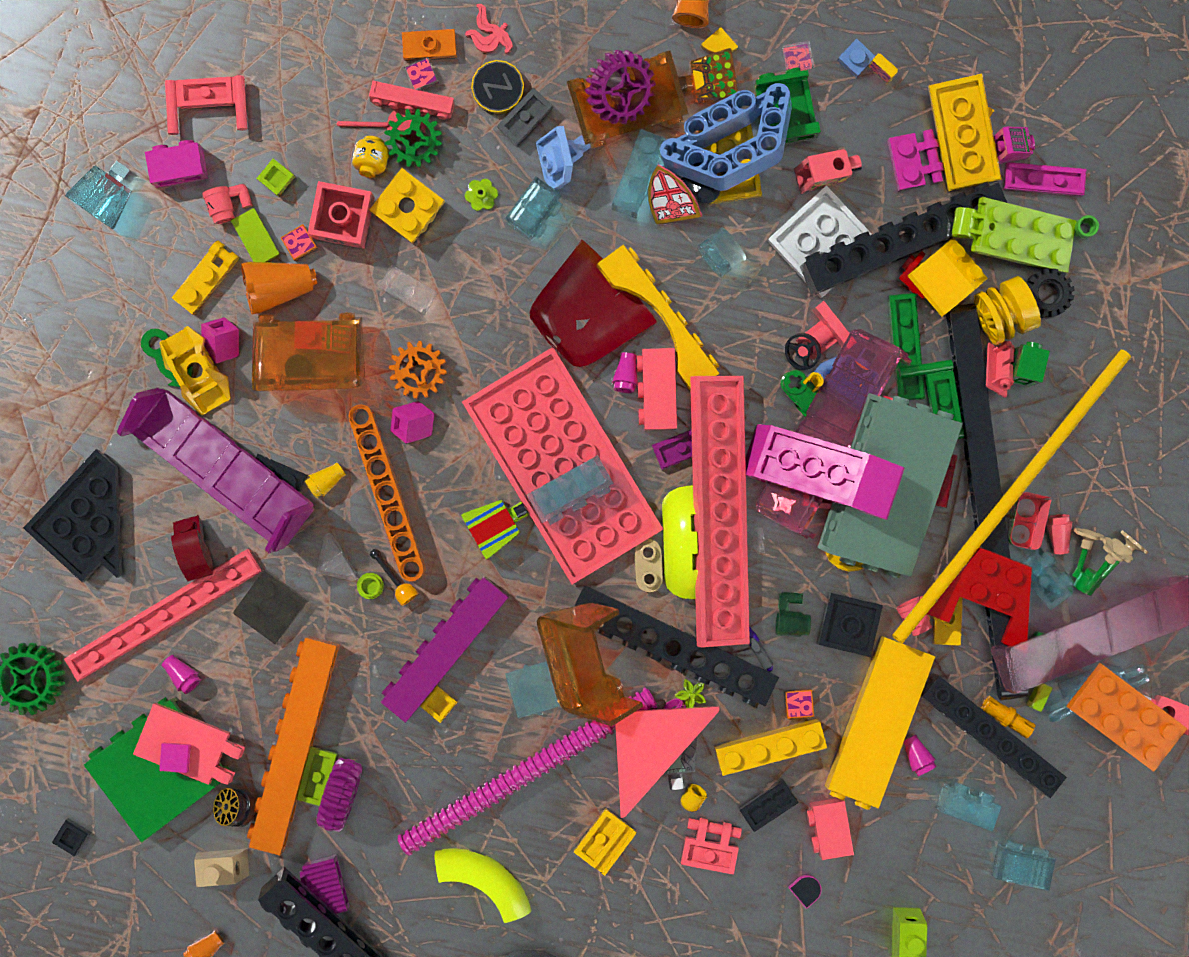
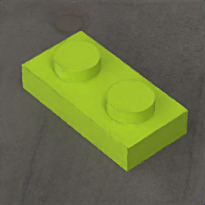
M313 746L310 748L297 800L320 806L326 783L338 753Z

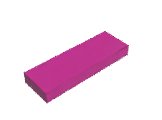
M1007 162L1005 164L1003 190L1083 197L1085 195L1087 169Z

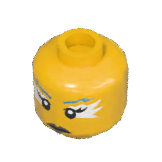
M366 136L356 143L352 165L359 171L361 176L373 178L375 175H380L385 172L389 148L381 138Z

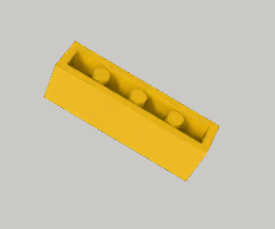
M818 719L714 745L722 776L827 748L821 722Z

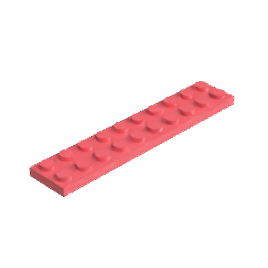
M691 376L693 506L696 513L694 515V531H697L698 553L695 554V569L698 570L695 585L697 647L750 644L744 376Z

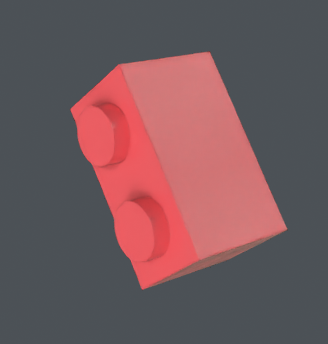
M833 798L810 802L811 810L807 811L809 827L814 826L815 837H811L814 854L818 853L822 860L854 855L845 801Z

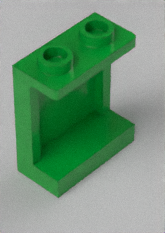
M792 68L786 70L785 74L775 76V73L762 74L754 84L756 97L766 92L775 83H781L788 87L792 110L785 144L818 138L821 133L819 122H816L808 84L809 72L808 70L801 71V68ZM772 123L769 126H777L779 123Z

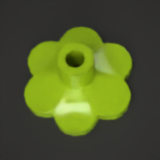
M489 179L471 181L469 183V190L465 193L466 201L471 203V207L475 211H480L483 208L486 210L492 209L494 200L498 197V191L495 187H492Z

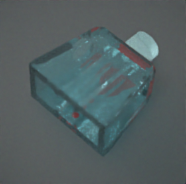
M117 160L108 173L95 165L65 196L99 221L114 229L132 192L121 184L130 170Z

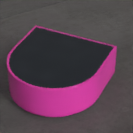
M802 875L788 886L806 909L821 895V885L812 875Z

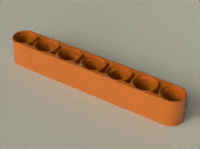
M356 405L349 411V422L399 573L407 581H417L424 576L426 567L376 415L368 406ZM361 410H366L369 415L368 421L360 425L356 421V414ZM369 435H374L377 439V445L372 450H367L364 446V440ZM378 460H382L386 466L384 473L381 475L374 474L372 470L373 464ZM389 485L394 490V496L389 501H385L381 497V490ZM393 511H399L402 515V522L398 526H393L389 521V516ZM402 536L408 537L411 541V547L406 552L401 551L397 545L399 538ZM411 561L416 562L420 569L415 577L409 576L406 572V565Z

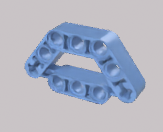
M775 83L766 92L757 97L751 91L741 90L690 116L684 123L686 134L676 139H667L661 144L660 154L665 168L685 178L716 190L724 191L778 164L783 157L792 110L788 87L781 83ZM743 106H750L747 109H740ZM761 115L758 135L721 155L703 149L748 126ZM720 118H726L724 121L717 122ZM772 123H779L777 126H769ZM702 130L699 134H693L695 131ZM767 147H775L770 151L765 150ZM745 159L751 160L748 163H740L742 160ZM698 162H701V163H702L700 166H697V167H694V166H693L695 163H698ZM719 172H727L723 176H717Z

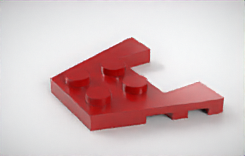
M980 547L928 611L927 615L949 623L959 597L965 598L1011 616L1001 642L1026 652L1032 567Z

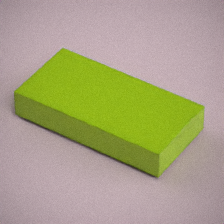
M255 208L231 220L253 262H270L281 256Z

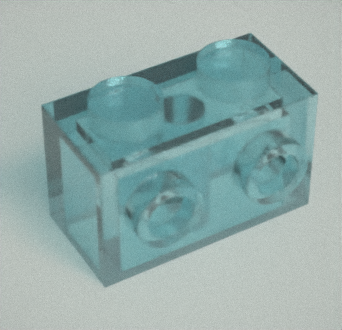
M1040 547L1020 561L1032 567L1031 587L1050 611L1073 594L1074 588L1072 585H1074V581L1065 571L1062 573L1055 566L1057 563L1055 557L1048 550L1044 552Z
M955 782L954 786L944 783L935 808L944 814L993 832L1002 807L995 802L996 797L980 791L979 795L969 792L970 787Z

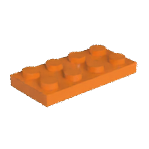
M1101 663L1097 665L1066 706L1153 772L1187 730L1184 725Z

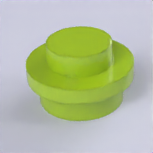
M366 573L359 578L357 590L363 598L375 599L382 594L384 582L378 574Z

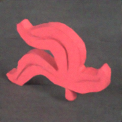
M477 4L476 6L479 9L477 26L481 31L492 34L483 37L476 30H468L465 33L466 37H471L474 45L481 52L491 53L501 43L506 48L505 54L509 53L513 45L508 33L505 31L508 24L503 23L501 27L496 24H490L487 20L486 7L482 4Z

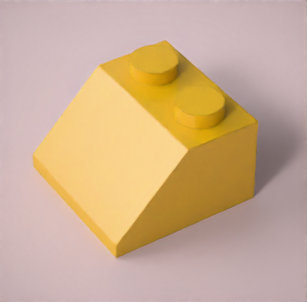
M954 237L908 275L910 280L941 317L988 279L982 272V269L976 265L963 246Z

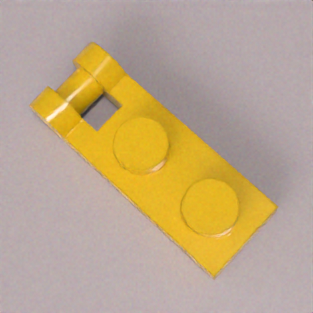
M219 240L212 244L208 253L172 296L173 300L194 316L239 260V256L234 252H228L224 248L225 245ZM217 257L223 260V264L220 267L213 263Z

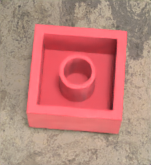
M318 181L308 235L315 240L365 249L372 214L369 209L374 204V195L371 191Z

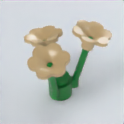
M1074 527L1073 531L1083 538L1081 544L1083 549L1077 568L1072 574L1076 578L1073 585L1081 592L1092 596L1096 588H1099L1103 580L1120 562L1131 563L1133 560L1131 555L1134 550L1141 551L1146 555L1149 552L1123 530L1120 533L1126 540L1125 545L1118 539H1111L1088 529ZM1096 540L1103 541V548L1108 552L1105 557L1106 561L1097 572L1088 567L1083 571L1088 550H1091L1093 542Z

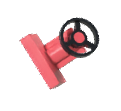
M825 301L812 310L820 322L806 333L793 335L785 344L786 359L797 369L808 370L814 367L819 362L821 354L836 342L844 352L857 343ZM799 337V338L796 340V342H797L798 344H796V343H791V341H792L794 338ZM789 347L795 350L799 358L803 359L804 366L797 364L791 358ZM809 358L811 359V361H813L816 358L815 362L812 365H809Z

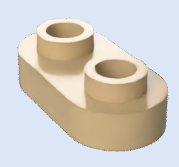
M647 539L635 547L636 583L641 590L654 592L660 588L663 581L662 554L659 544L652 539ZM646 547L652 548L653 555L647 558L643 555V550ZM647 574L654 576L652 584L645 583L644 577Z

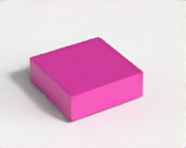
M162 743L159 771L189 772L191 744Z

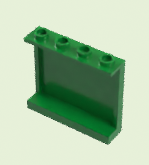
M165 697L157 702L183 713L175 703L178 701L177 697L170 700ZM145 713L131 722L133 728L125 733L124 730H121L109 739L112 744L103 749L100 746L88 755L90 760L84 764V767L141 843L221 783L213 778L212 782L208 785L178 772L159 771L160 765L133 755L148 718Z

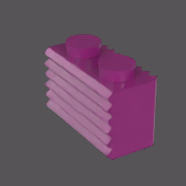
M337 854L306 862L302 866L303 871H300L301 882L336 914L347 911L350 904Z

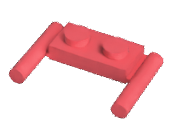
M244 76L165 80L169 135L179 134L177 107L187 109L233 106L235 104L237 130L243 131L248 129Z

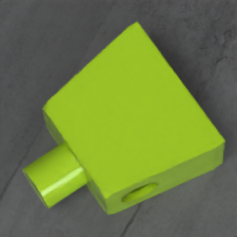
M893 907L891 957H926L927 922L921 909Z

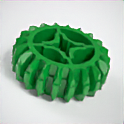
M33 642L28 647L26 643H20L18 649L15 646H11L8 648L9 654L6 652L1 653L0 696L3 699L0 705L6 706L10 703L9 711L15 712L18 709L20 715H25L27 711L30 715L37 714L38 709L41 712L46 711L47 704L54 705L56 700L53 696L58 697L62 694L57 686L65 685V681L59 680V676L64 675L65 671L57 670V666L61 665L62 661H52L55 657V652L52 651L46 654L47 647L45 645L37 649V644ZM22 657H29L38 661V663L28 668L24 664L21 665L17 660ZM44 671L46 673L47 678L46 685L43 683L41 678L42 673ZM10 673L14 677V684L12 685V687L9 678ZM32 673L30 675L32 679H29L31 683L25 684L24 679L27 677L24 676ZM28 690L32 694L36 693L39 697L35 700H26L18 696V694Z

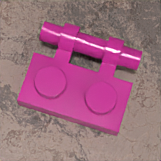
M933 129L923 131L924 142L917 143L915 133L888 139L898 192L924 187L926 185L925 175H932L933 184L943 182L942 171H944L943 163L939 161L937 152L939 143L938 139L934 137ZM927 151L929 165L922 166L920 152Z

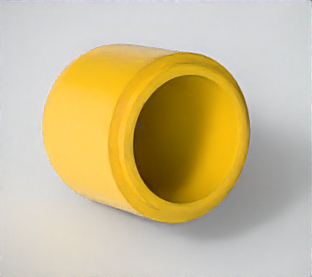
M690 784L681 797V805L685 810L695 812L702 806L707 798V794L699 785Z

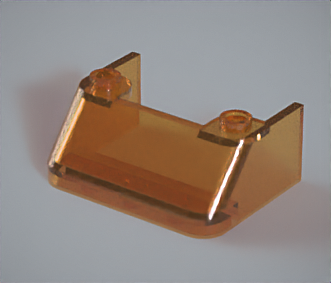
M586 603L547 612L538 617L537 627L556 697L560 706L566 712L613 726L643 707L641 701L624 697L621 681L605 673L594 629L601 628L605 622L619 615L618 609L595 603Z

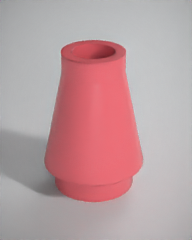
M1068 514L1048 516L1046 527L1053 547V554L1070 553L1069 546L1073 521H1070V515Z

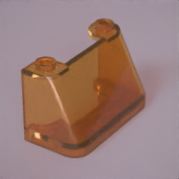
M671 50L659 53L650 59L649 57L643 59L650 64L648 69L654 73L651 80L655 81L656 85L651 87L650 91H653L655 96H649L647 101L650 102L651 106H643L644 114L636 113V121L628 119L626 124L619 122L612 124L608 120L605 121L599 118V114L594 113L591 110L592 105L586 101L590 95L584 89L590 87L591 84L584 78L580 79V77L565 83L584 145L590 144L591 149L606 145L605 139L665 121H667L668 126L683 122L682 116L689 113ZM627 67L630 79L635 80L632 69ZM605 94L610 107H614L611 95Z
M339 313V318L317 321H280L275 319L274 315H259L258 319L253 321L252 389L254 391L358 388L364 383L365 363L362 317H355V313Z

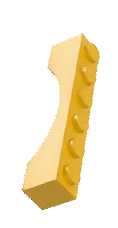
M623 244L601 260L597 267L612 288L626 291L639 297L650 305L662 318L674 343L676 374L691 392L690 377L717 376L720 374L717 371L719 364L711 354L705 355L701 349L704 346L702 341L695 333L691 335L685 328L688 324L679 311L677 313L673 312L669 306L672 303L670 298L663 290L659 292L653 285L656 282L653 275L648 269L644 271L637 263L640 260L638 255L631 247L627 249Z

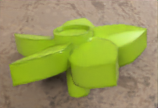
M684 679L683 686L685 690L677 692L675 697L685 700L686 708H692L695 702L700 704L706 703L704 696L699 694L704 688V683H697L693 687L689 680Z

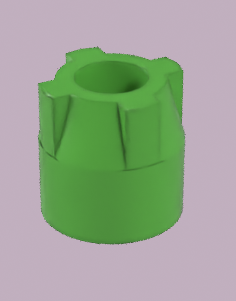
M1091 215L1078 219L1075 224L1074 236L1087 239L1095 235L1099 229L1098 220ZM1081 224H1084V225L1087 226V228H1088L1087 233H1084V232L1081 230V227H1080Z

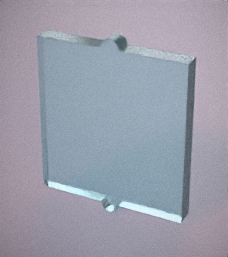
M547 661L531 666L525 664L521 669L505 673L518 718L535 713L541 715L542 711L560 706Z

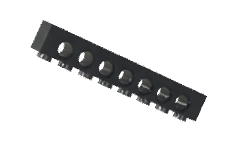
M989 182L983 183L973 188L974 193L967 196L965 192H961L949 198L951 202L942 205L941 202L926 207L927 212L918 215L917 212L910 213L902 217L903 222L894 225L892 221L879 226V232L872 235L868 231L855 236V242L845 245L844 241L829 247L830 252L823 255L818 251L806 256V262L800 266V269L811 295L814 296L952 239L954 237L952 236L953 222L948 219V212L955 214V210L958 207L972 209V202L979 203V198L981 197L1007 203L999 182L991 186ZM924 221L932 224L933 233H929L924 229ZM900 231L908 234L909 243H905L900 239ZM875 241H880L885 245V253L876 250ZM851 251H857L861 255V263H856L851 259ZM827 261H833L837 265L836 273H832L827 269Z
M586 585L583 586L570 614L575 617L573 622L588 628L589 624L598 627L597 633L609 639H612L615 635L623 639L622 645L635 651L637 647H640L647 651V657L661 662L662 658L672 662L670 667L683 674L687 669L696 674L694 679L709 685L710 681L720 685L718 690L732 697L734 693L744 696L743 702L755 708L759 704L766 707L779 679L777 675L716 646L697 647L696 637ZM604 606L608 610V616L605 620L598 621L593 617L592 612L595 607ZM627 617L632 621V628L629 631L621 632L618 630L617 622L620 618ZM646 629H653L656 632L655 641L652 643L643 642L641 639L642 632ZM671 640H676L680 643V651L675 655L668 654L665 649L666 644ZM694 652L704 654L705 659L700 666H693L690 663V656ZM720 663L727 664L729 668L728 674L722 678L714 674L715 667ZM743 675H750L753 679L752 685L747 689L739 687V679Z

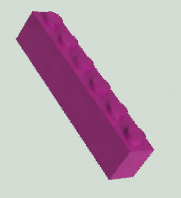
M485 576L481 580L477 577L466 589L470 592L466 599L463 601L459 598L449 610L453 614L446 622L442 619L433 630L436 635L430 643L425 640L416 650V653L419 655L413 663L408 660L398 672L402 675L398 682L395 684L391 681L381 693L385 696L381 703L405 723L509 598L504 591Z

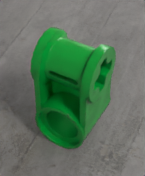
M793 370L785 373L780 381L782 390L808 420L812 419L829 403V400L820 389L812 392L815 386L811 381H808L806 384L803 383L807 378L803 372ZM789 377H797L799 379L797 382L798 388L789 387L791 383Z

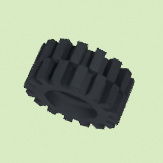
M1047 268L1038 271L1030 276L1026 282L1036 300L1040 316L1046 319L1065 312L1071 306L1070 302L1074 300L1075 296L1072 295V292L1075 291L1074 286H1070L1072 280L1070 278L1066 279V273H1059L1058 269L1049 270ZM1046 283L1052 284L1058 292L1057 299L1051 304L1043 302L1038 293L1039 288Z

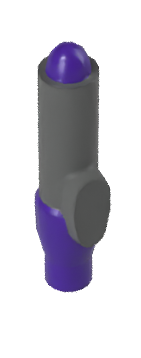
M749 626V646L753 649L763 668L769 672L773 671V662L762 646L757 634Z

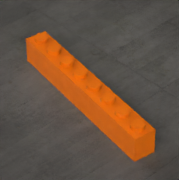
M311 636L305 637L304 641L299 642L296 656L300 657L298 666L292 668L289 682L293 683L291 692L285 694L282 708L286 709L284 718L278 720L275 734L279 735L277 744L271 746L268 760L272 761L270 770L264 772L261 786L265 787L263 796L258 797L255 804V813H258L256 822L251 823L247 834V839H251L249 848L279 856L285 851L298 803L299 788L309 751L315 740L340 644Z

